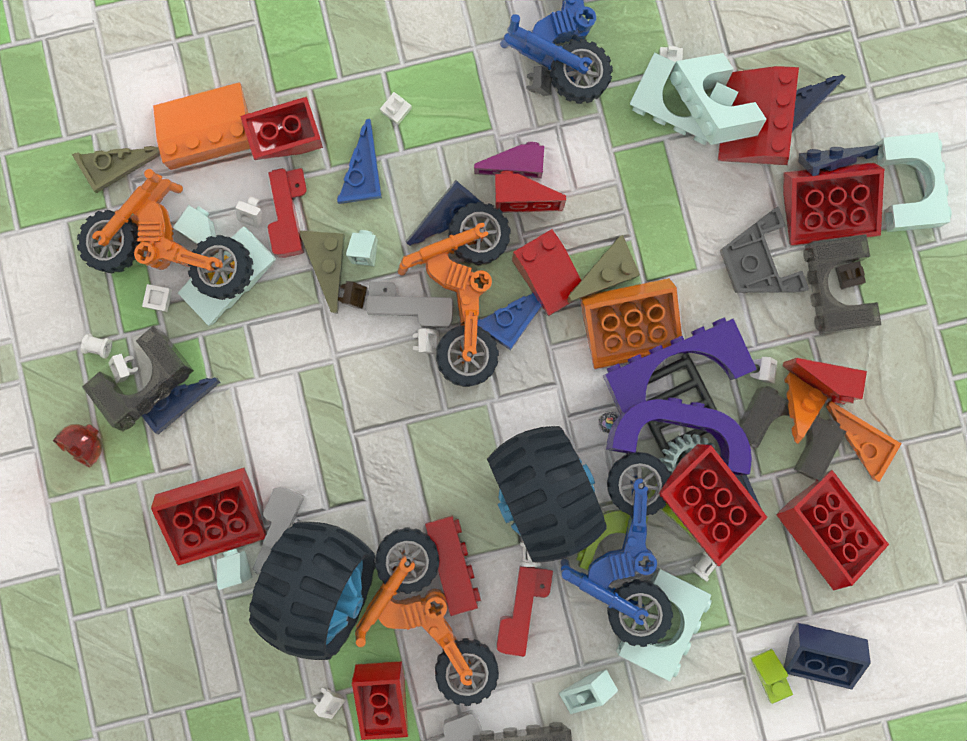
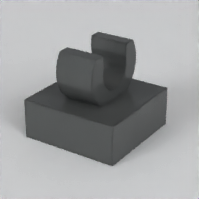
M543 66L534 67L533 73L527 74V78L533 80V84L526 86V89L530 92H538L542 96L551 95L552 78H550V71Z

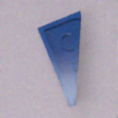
M366 119L361 128L357 147L352 154L349 170L344 177V184L337 198L338 204L382 198L370 119Z
M532 293L508 304L505 308L494 311L493 314L482 320L479 319L477 326L488 331L493 339L511 351L542 305Z

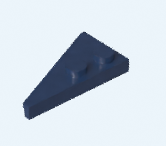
M843 74L832 76L821 83L813 86L808 85L796 91L792 133L845 80L846 76Z
M879 146L831 147L825 151L809 149L806 153H799L798 162L812 176L819 175V169L832 171L839 167L856 163L857 157L872 158L878 155Z
M455 180L405 242L411 246L424 241L434 234H440L448 230L453 217L459 209L469 203L474 204L482 201Z
M216 377L212 379L206 378L190 385L183 384L168 388L163 392L151 393L152 395L141 398L134 397L130 401L153 432L159 435L221 382Z

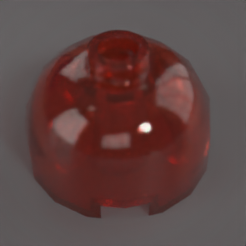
M70 424L60 430L53 439V442L63 452L66 450L74 457V460L88 468L97 462L103 447L101 439L97 436L99 431L90 424H87L86 427L80 424Z

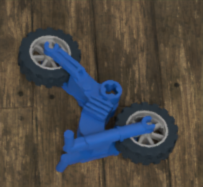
M563 0L561 11L552 12L538 21L532 32L519 27L520 16L513 14L510 25L507 28L508 33L504 35V39L500 42L502 48L509 46L529 59L547 67L548 70L551 69L550 78H553V87L557 88V93L561 97L562 95L566 97L565 100L569 102L576 101V104L590 103L602 95L611 82L613 67L612 65L610 66L611 59L609 55L606 56L605 50L602 47L599 48L596 46L597 43L593 41L589 43L585 40L596 21V13L592 8L584 6V0ZM566 41H567V42L570 41V43H569L568 45H567V44H565V45H563V46H561V45H560V46L555 45V44L565 43ZM592 65L594 66L596 72L589 71ZM587 76L596 78L595 82L591 84ZM583 80L586 86H581L579 83Z
M636 452L622 456L613 464L608 473L607 487L612 502L619 510L630 515L622 549L608 551L593 560L588 568V574L580 573L571 568L568 559L560 561L562 578L579 587L581 591L607 604L608 619L613 632L621 641L628 642L631 646L640 645V647H647V644L651 643L654 645L658 643L657 640L663 639L667 635L666 632L668 629L670 630L673 618L671 602L658 585L648 580L640 581L635 579L629 583L627 581L620 588H611L609 585L614 580L635 576L634 572H639L643 575L652 574L657 568V560L645 544L647 535L646 517L650 514H656L658 510L665 507L666 502L659 495V492L671 474L661 460L645 452ZM637 467V475L631 476L627 473L631 468ZM641 467L652 471L643 479L641 478ZM624 475L630 479L629 485L622 486ZM655 475L657 486L646 484V481ZM631 488V498L629 499L625 496L623 490ZM648 488L656 490L650 499L647 497ZM643 556H647L649 559L645 561V565H641L639 562L643 560ZM638 596V601H634L631 598ZM642 596H646L652 601L644 605L642 603ZM656 604L658 614L647 612L649 608ZM630 617L634 619L631 627L623 619ZM647 617L656 619L650 627L646 622ZM637 624H644L645 629L637 630L635 627Z

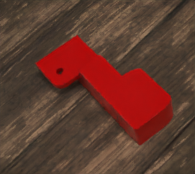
M280 168L272 170L268 174L278 221L268 225L272 252L280 258L303 254L304 249L293 198L303 196L307 192L303 169L286 171Z
M519 565L512 616L500 618L496 644L499 652L522 657L526 655L533 598H545L550 594L553 570Z

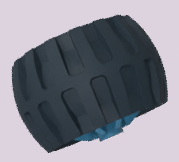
M546 426L524 431L505 441L487 458L499 486L498 498L500 503H498L501 514L506 524L514 520L515 523L511 524V527L521 536L532 562H551L570 557L595 542L607 529L603 512L595 495L593 484H595L594 478L587 464L582 466L581 459L578 457L562 427Z
M320 522L293 523L292 527L287 528L282 533L280 539L274 544L260 570L261 572L255 583L252 601L249 606L250 625L267 643L288 655L309 660H330L333 655L340 651V648L349 638L365 605L375 570V553L358 537L340 527Z

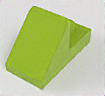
M773 649L751 658L771 704L793 695L786 679L788 674Z

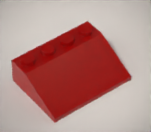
M772 66L732 72L726 85L738 92L732 106L756 102L766 121L757 136L720 143L718 161L788 165L799 67Z
M876 163L847 165L832 171L819 169V175L812 176L807 170L784 172L783 196L789 244L799 245L881 236L885 168Z
M697 444L681 459L659 492V495L718 567L768 518L712 445Z
M245 467L158 493L154 496L151 510L177 566L265 539L266 531Z
M833 470L828 471L798 494L776 514L833 591L853 586L889 546V543Z

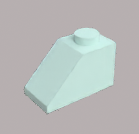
M188 205L173 227L196 244L200 241H206L207 237H216L214 223L208 218L209 213L199 206L194 209Z
M366 230L352 233L346 256L352 264L375 266L378 243L376 235Z
M237 549L224 552L223 558L217 559L218 590L243 583L252 578L245 551L238 553Z
M607 670L588 675L562 690L559 695L570 714L604 705L618 689Z

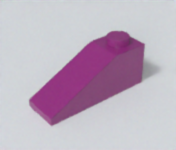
M527 142L526 144L518 145L475 163L474 174L495 175L500 174L501 171H513L514 174H520L527 178L542 179L544 146L537 142Z

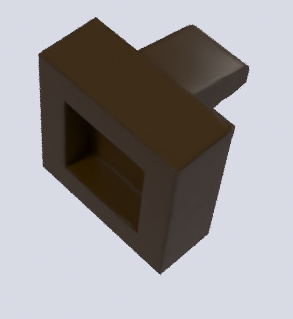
M860 261L835 268L841 290L866 283L864 269Z
M346 281V284H342L340 287L344 289L343 297H338V301L353 308L363 309L367 287L353 281Z

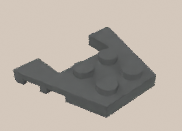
M779 207L774 208L720 250L735 293L806 292L809 290L803 271L782 278L779 277L764 234L786 226Z

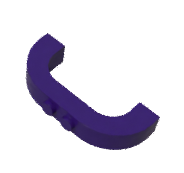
M668 398V400L654 399L636 404L619 415L613 423L607 439L606 450L632 454L636 453L640 430L649 421L698 429L708 432L716 439L720 448V457L734 475H750L751 448L743 429L730 416L717 410L704 408L705 404L690 402L689 405L682 403L681 399Z

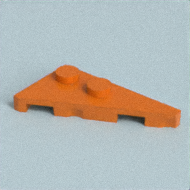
M790 372L784 381L789 384V390L786 395L789 400L790 418L794 419L795 424L791 428L794 441L799 444L827 400V397L820 390L813 388Z
M829 401L825 407L872 479L880 482L902 443Z

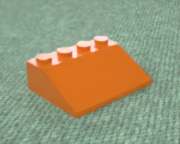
M240 82L153 105L156 137L163 164L170 170L250 149L240 117L248 114Z
M670 278L599 292L580 299L594 369L618 363H627L628 359L639 354L642 358L650 355V349L662 345L663 349L671 346V340L682 336L677 287Z

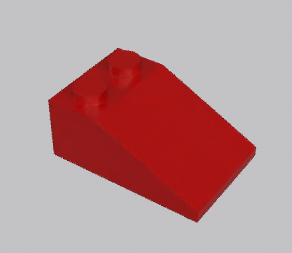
M307 96L240 116L254 160L300 155L323 148Z
M501 171L500 174H495V208L497 210L500 209L503 213L564 210L566 195L523 175L514 174L513 171Z
M553 229L513 252L512 262L548 316L570 304L567 298H569L570 293L582 280L564 245Z
M794 358L783 362L785 369L813 388L820 390L823 395L831 399L835 404H853L854 400L863 399L867 371L801 358Z
M402 661L355 664L352 688L361 740L408 737L406 690Z

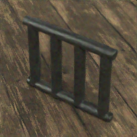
M684 353L681 359L652 373L648 384L683 367H686L691 379L649 400H668V398H674L696 387L702 399L698 403L705 404L704 408L717 410L689 353ZM657 421L647 422L660 451L662 452L663 449L669 450L670 447L661 429L671 424ZM693 429L685 434H689L692 437L693 434L702 436L708 432ZM675 438L670 440L671 442L676 444Z

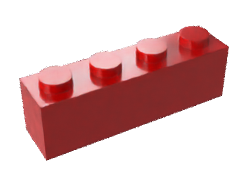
M453 515L427 522L425 524L427 533L435 542L439 554L438 573L450 616L477 609V602L481 601L478 587L473 588L471 579L475 578L472 565H467L465 560L468 550L466 543L460 542L458 534L462 533L459 519L454 520Z

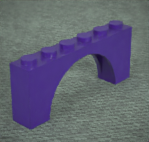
M725 317L713 322V327L705 330L704 326L691 332L692 337L685 340L683 336L670 341L671 346L664 349L662 345L650 349V355L642 358L640 354L628 359L629 364L623 367L618 363L607 368L608 373L603 375V378L619 414L636 404L646 401L647 385L652 373L662 361L676 354L694 353L705 356L716 362L727 374L729 380L737 379L757 370L734 318L726 321Z

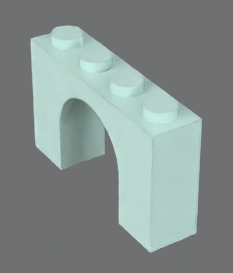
M654 52L630 102V105L634 106L632 111L643 116L647 112L654 116L653 121L664 126L668 122L674 125V131L683 135L689 132L695 135L693 140L706 145L708 140L703 135L702 130L692 115L687 117L677 116L665 106L663 88L675 62ZM716 82L709 98L718 104L732 106L738 92Z
M724 53L676 61L670 75L671 83L675 86L682 101L686 104L710 145L757 136L766 121L756 102L738 106H724L710 99L704 90L714 88L716 82L726 86L734 70Z
M938 132L885 137L877 142L875 145L879 146L877 155L879 166L911 165L921 172L926 183L925 194L920 202L896 204L884 210L887 232L942 227L949 223L952 211L950 206H948V186L945 184L944 179L945 164L941 158L942 142L939 139Z
M657 567L650 582L658 585L665 592L668 599L678 608L680 614L679 629L670 640L654 645L652 643L647 644V647H640V645L631 646L628 642L620 641L616 652L619 656L671 681L672 677L677 676L681 667L679 662L682 656L687 655L691 647L689 641L693 633L696 634L701 626V621L699 620L703 612L706 613L709 610L712 600H710L711 594Z

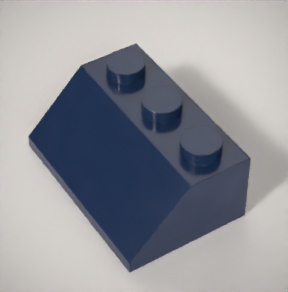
M798 623L789 639L784 669L789 675L852 690L871 664L868 639Z

